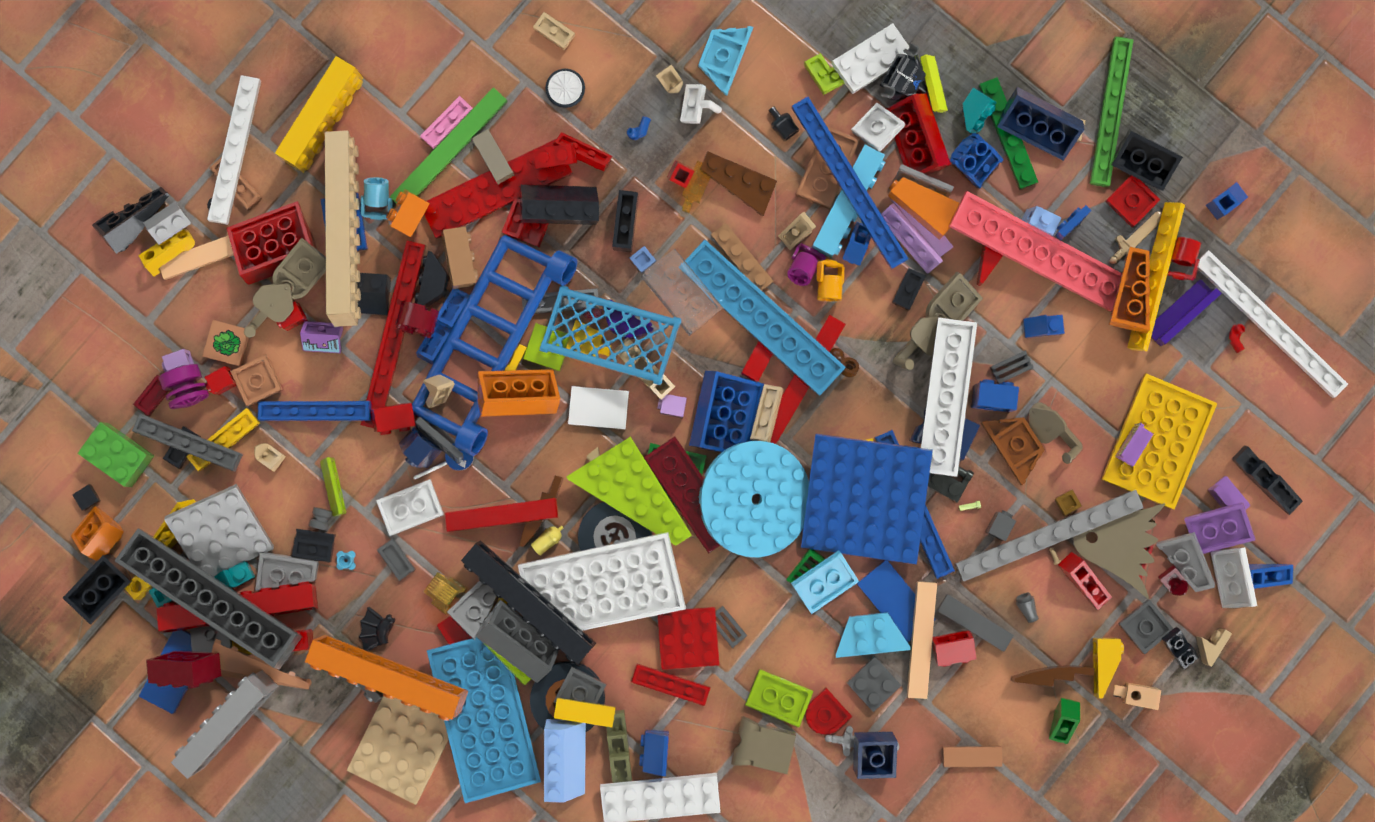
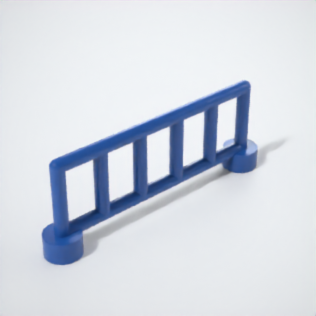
M503 235L499 239L425 378L428 379L436 375H442L455 383L452 391L474 402L464 423L460 426L424 407L430 392L423 382L412 403L413 414L456 436L455 447L471 456L477 455L483 448L488 436V430L477 424L480 417L478 391L443 374L444 367L455 349L492 368L491 371H504L551 281L562 286L567 285L575 274L577 259L560 250L556 251L551 257L507 235ZM507 249L546 267L534 290L496 272ZM490 282L528 300L516 324L478 306ZM472 316L510 334L498 358L460 339Z

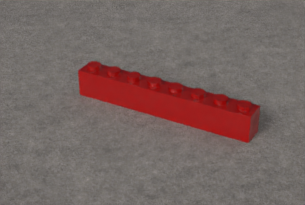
M308 581L299 582L298 586L294 587L288 584L280 585L279 589L275 590L261 588L256 593H252V591L240 592V595L272 616L318 609L316 586ZM165 603L163 607L156 608L159 632L169 633L210 626L181 605Z

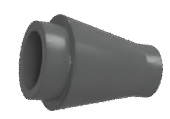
M1029 592L1017 596L1016 605L1027 619V622L1037 621L1039 618L1034 596H1031Z

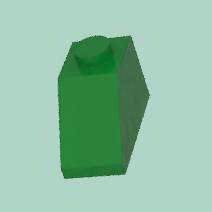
M1065 698L1060 699L1054 712L1049 740L1065 744L1069 743L1081 721L1080 702Z

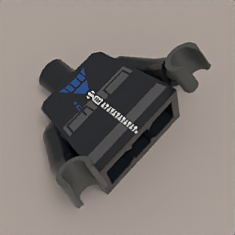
M911 42L909 43V49L903 50L906 54L896 55L880 84L881 87L885 88V92L881 93V96L887 97L892 101L904 100L916 93L926 94L928 90L927 86L922 83L926 74L922 70L923 66L917 54L919 47Z

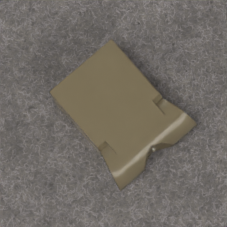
M742 716L738 730L741 742L734 748L731 764L752 765L788 774L796 732L758 724Z

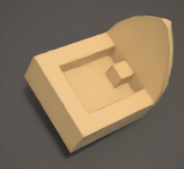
M669 65L656 75L668 93H678L681 90L683 81L672 65Z
M266 443L259 444L254 449L256 460L273 472H275L286 457Z

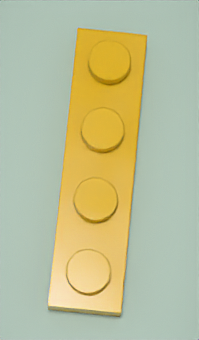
M246 408L207 440L230 448L258 426L260 422L249 408ZM191 454L186 456L197 471H202L211 463Z

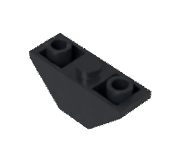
M428 251L427 256L423 258L424 273L419 277L420 292L416 293L415 303L426 306L425 308L446 295L449 275L431 251Z

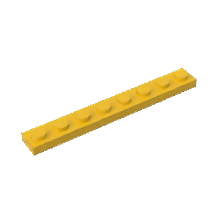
M1164 203L1149 261L1150 331L1146 334L1131 330L1128 349L1148 351L1185 208L1183 203Z

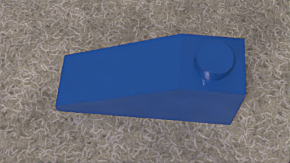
M1249 564L1254 589L1293 584L1292 564Z

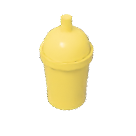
M561 525L559 528H546L531 544L532 548L541 556L555 544L559 543L562 537L560 531L564 527Z

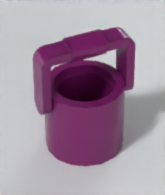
M800 243L791 258L793 262L787 272L788 278L799 286L808 285L815 272L817 273V259L823 261L826 259L825 255L810 246Z

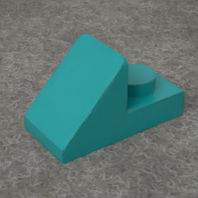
M243 561L227 570H222L214 577L231 589H234L255 578V575L248 561Z

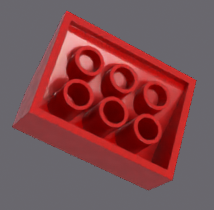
M298 201L226 228L239 275L247 285L272 277L276 268L301 238L317 249Z

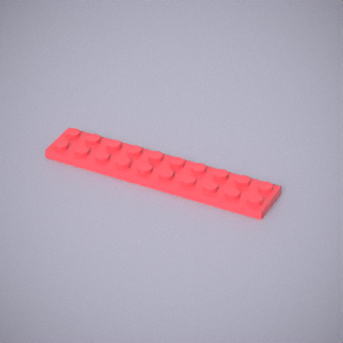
M968 191L964 193L949 227L1112 312L1122 275L1121 272Z

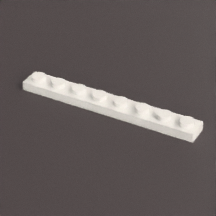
M242 75L240 77L207 220L210 222L226 225L229 223L261 85V80L258 78Z

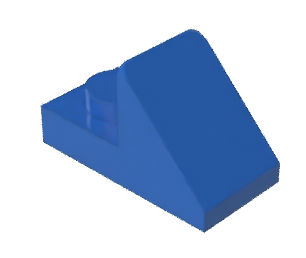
M1041 315L1023 319L1025 338L1065 334L1063 315Z

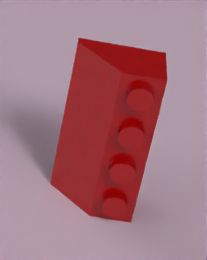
M913 94L887 108L889 112L905 123V126L894 137L905 166L928 175L951 165L927 94Z

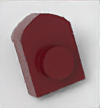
M1174 565L1158 576L1171 594L1175 596L1186 595L1188 583Z

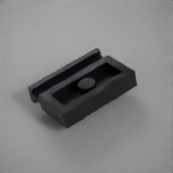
M296 529L292 557L332 562L336 534Z

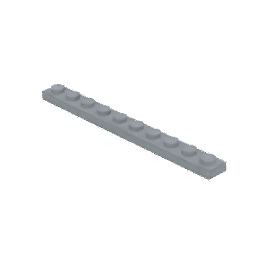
M1132 490L955 564L962 580L966 581L1144 507L1137 491Z

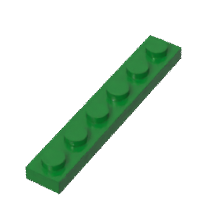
M998 77L980 83V91L997 102L995 110L990 116L1019 190L1037 184L1038 179L1022 139L997 127L1007 104Z

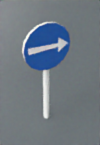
M459 450L463 453V460L457 464L445 454V462L419 473L413 478L418 479L447 464L454 470H465L472 464L474 456Z

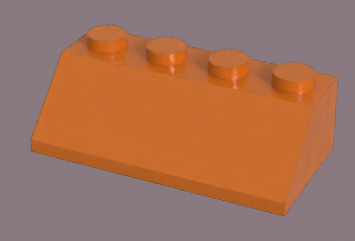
M553 369L478 371V405L481 416L557 413L561 399Z

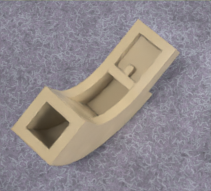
M628 337L623 341L625 346L633 344ZM622 343L614 349L615 352L623 349ZM636 345L628 350L631 358L641 354ZM622 352L618 355L624 363L629 361L627 352ZM641 357L634 362L636 368L643 370L648 365L645 357ZM653 366L654 374H658L659 369ZM663 375L661 385L638 377L661 400L675 387L665 375Z

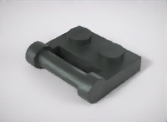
M958 467V475L964 477L962 482L947 475L930 473L928 487L958 503L974 472Z

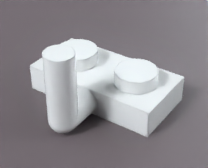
M686 84L680 119L682 123L700 124L703 108H709L717 114L722 111V108L711 100H704L706 86L703 84Z

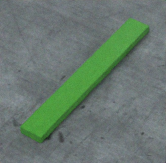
M1117 36L1113 38L1090 185L1110 187L1113 170L1111 164L1116 152L1134 39Z
M493 87L394 191L390 198L397 203L395 201L397 195L405 189L419 196L508 102L507 99Z

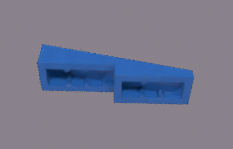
M452 289L439 311L434 334L431 338H424L416 352L418 358L433 365L468 300L469 294L459 289Z

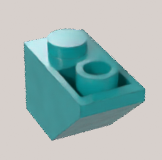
M972 88L962 105L966 130L977 134V132L983 129L986 118L994 112L997 102L975 88Z

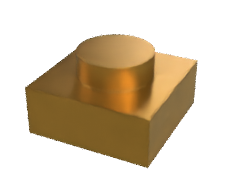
M1073 489L1054 499L1063 516L1082 507Z

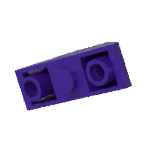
M614 310L610 314L613 323L623 319L622 312ZM635 315L628 319L631 328L641 324V321L635 318ZM606 317V320H607V323H608V327H609V326L611 325V322H610L609 318ZM622 322L616 326L618 334L622 335L629 331V327L626 322ZM651 322L646 325L649 333L654 332ZM641 327L634 331V335L636 338L646 336L647 332L644 327ZM613 328L609 329L610 332L616 334ZM631 333L623 337L624 340L627 337L630 340L635 339Z

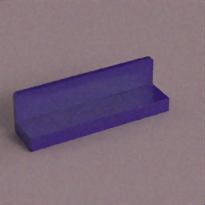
M1202 280L1197 281L1155 320L1152 339L1159 346L1167 344L1222 293L1217 288L1211 290Z

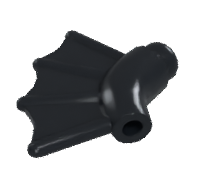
M367 607L365 617L360 620L362 630L359 638L363 643V650L370 651L379 645L388 643V633L396 621L395 618H392L391 614L383 618L371 607Z

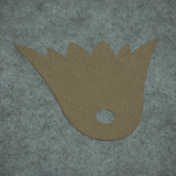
M1165 503L1135 511L1073 537L1074 546L1085 559L1115 574L1149 599L1147 590L1139 575L1146 577L1148 575L1139 564L1154 562L1153 557L1144 548L1155 544L1158 539L1145 531L1157 525L1148 521L1161 511ZM1089 532L1097 534L1098 540L1095 543H1089L1086 540V535Z

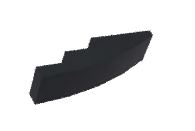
M1244 445L1232 458L1235 464L1287 514L1290 515L1303 502L1280 475L1276 474L1265 461L1260 460L1249 446Z

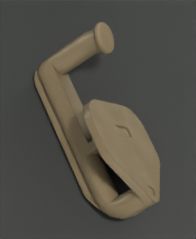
M1041 402L1035 403L1029 409V426L1038 440L1046 444L1060 436L1071 448L1068 453L1066 452L1062 455V460L1066 464L1071 463L1082 451L1083 446L1067 427L1063 418L1056 411Z

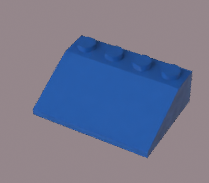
M705 371L689 446L722 453L733 445L752 441L750 437L764 384L717 371Z

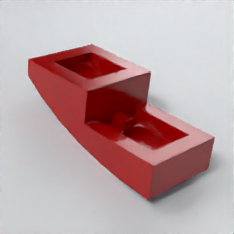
M758 341L741 374L758 383L773 353Z

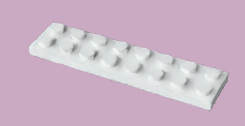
M938 318L921 448L933 449L930 473L954 477H957L977 329L976 322Z

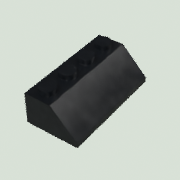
M520 185V223L597 225L599 222L597 187Z

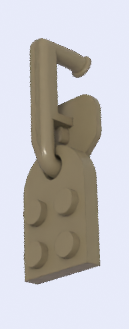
M301 238L274 271L273 284L261 286L253 296V304L260 312L248 327L244 329V335L248 338L255 336L257 328L267 316L275 322L284 321L294 309L293 299L305 296L326 272V256Z
M956 272L929 302L926 308V317L920 318L910 330V341L894 357L893 363L896 366L912 370L914 362L912 359L907 358L917 347L925 354L932 356L938 318L963 321L983 299L961 273Z

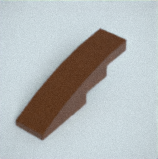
M555 475L550 494L542 492L540 500L557 498L564 478ZM545 520L526 522L519 546L525 547L538 532Z
M1077 665L1049 666L1011 676V681L1053 687L1054 679L1074 681V674L1094 676L1095 668Z

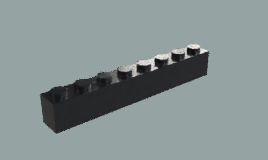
M481 540L475 543L461 560L464 563V567L468 571L474 572L481 583L489 585L497 597L507 601V605L512 610H517L525 622L534 625L537 628L536 631L541 636H546L554 648L557 650L561 649L570 662L578 665L595 646V641Z

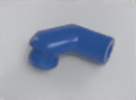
M643 116L638 127H630L627 130V136L631 140L644 137L647 134L651 119Z

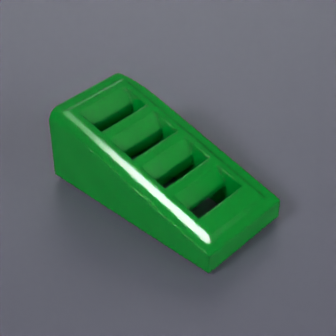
M808 549L786 580L791 583L796 580L795 574L799 577L802 576L803 573L799 571L800 568L808 572L810 569L804 565L805 562L811 567H815L824 561L825 558L814 549ZM811 556L816 561H818L817 564L814 563L811 559H809V557Z

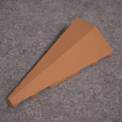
M215 639L212 653L220 654L222 676L243 679L253 672L256 674L263 670L277 685L309 690L312 683L310 679L297 677L292 671L289 674L271 667L253 654L249 655L240 652L234 646L231 649L222 646L221 640Z

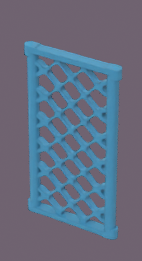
M561 285L544 339L540 346V351L546 353L549 351L653 381L654 384L661 385L677 331L681 324V318L663 316L570 290L569 287ZM567 296L569 303L560 308L563 297ZM578 300L585 301L587 306L580 313H577L574 308V304ZM596 305L604 307L605 311L604 315L595 318L592 313V309ZM572 307L575 315L565 319L562 311ZM614 310L622 312L623 319L616 323H613L610 318V314ZM590 312L593 320L587 324H582L580 316ZM560 313L563 321L554 326L557 315ZM633 315L640 317L641 324L635 328H631L628 323V319ZM608 317L611 325L603 330L600 329L598 321ZM577 318L581 326L571 331L568 322ZM651 320L658 322L659 330L653 333H649L646 325ZM626 322L629 331L622 335L618 334L616 326ZM595 323L599 332L589 336L586 327ZM566 325L569 333L559 337L556 329ZM671 325L673 330L670 338H667L664 330ZM644 327L647 336L637 340L634 331ZM613 328L617 337L607 341L604 332ZM584 330L587 338L578 343L574 338V334ZM554 331L557 339L552 344H549L551 333ZM662 332L666 340L656 345L652 337ZM630 333L633 334L635 342L625 346L622 338ZM602 335L605 343L595 348L592 339ZM572 336L575 345L570 349L563 348L562 340ZM646 339H651L654 345L653 348L644 352L640 343ZM620 340L623 349L613 353L610 344ZM589 341L593 350L589 354L581 353L580 345ZM668 344L665 355L662 357L658 349ZM638 345L641 354L631 358L628 350ZM607 346L611 355L606 360L599 358L598 351ZM656 350L660 359L654 363H649L646 355ZM622 352H627L629 356V361L625 365L617 363L616 356ZM641 357H645L648 363L643 370L637 369L634 364L635 360ZM662 362L659 373L654 374L653 366Z

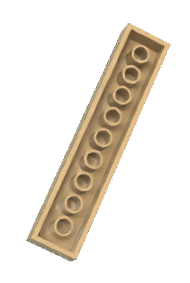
M349 131L325 132L326 315L334 327L357 326L358 319H361V310L358 307L361 293L360 289H357V282H360L361 279L360 271L357 270V264H360V254L357 252V246H360V237L357 234L360 221L356 210H359L360 207L359 199L356 198V192H359V182L356 181V175L359 174V166L356 163V157H359L358 146H355L354 137L350 136Z

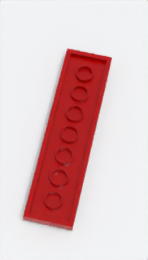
M556 139L537 148L552 147ZM531 150L507 162L514 173V176L497 184L489 170L427 200L430 204L424 215L435 238L438 239L445 229L463 227L513 203L515 197L520 199V185H551L572 175L570 166L563 165L537 169L534 152Z

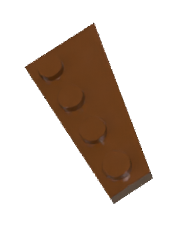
M707 151L700 171L718 184H721L731 194L737 196L743 203L757 211L759 215L764 216L777 180Z

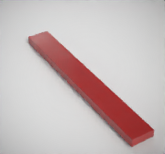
M829 315L815 340L830 352L846 324ZM796 374L782 395L770 443L777 444L809 389V386Z

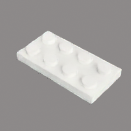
M891 24L834 59L831 64L841 79H843L850 92L854 94L886 74L896 55L906 54L903 50H908L909 45L895 25Z

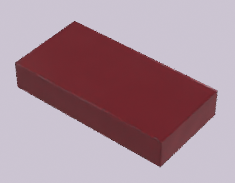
M156 375L133 403L136 408L149 417L171 391L162 389L158 378L160 375Z

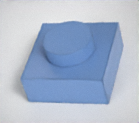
M645 246L630 257V260L641 273L656 262Z

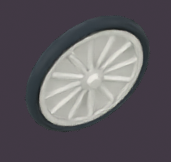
M559 69L549 76L545 87L546 95L558 107L568 108L575 106L584 96V80L574 70Z

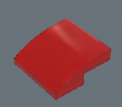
M515 197L501 233L540 248L549 224L520 223V199Z

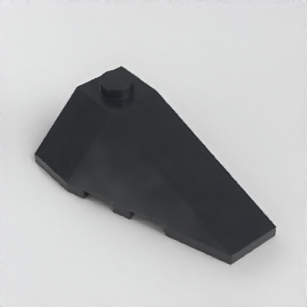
M160 187L140 197L138 203H128L124 205V210L116 214L114 211L106 214L93 223L92 226L116 254L123 252L144 229L145 225L143 222L155 215L169 197V194Z

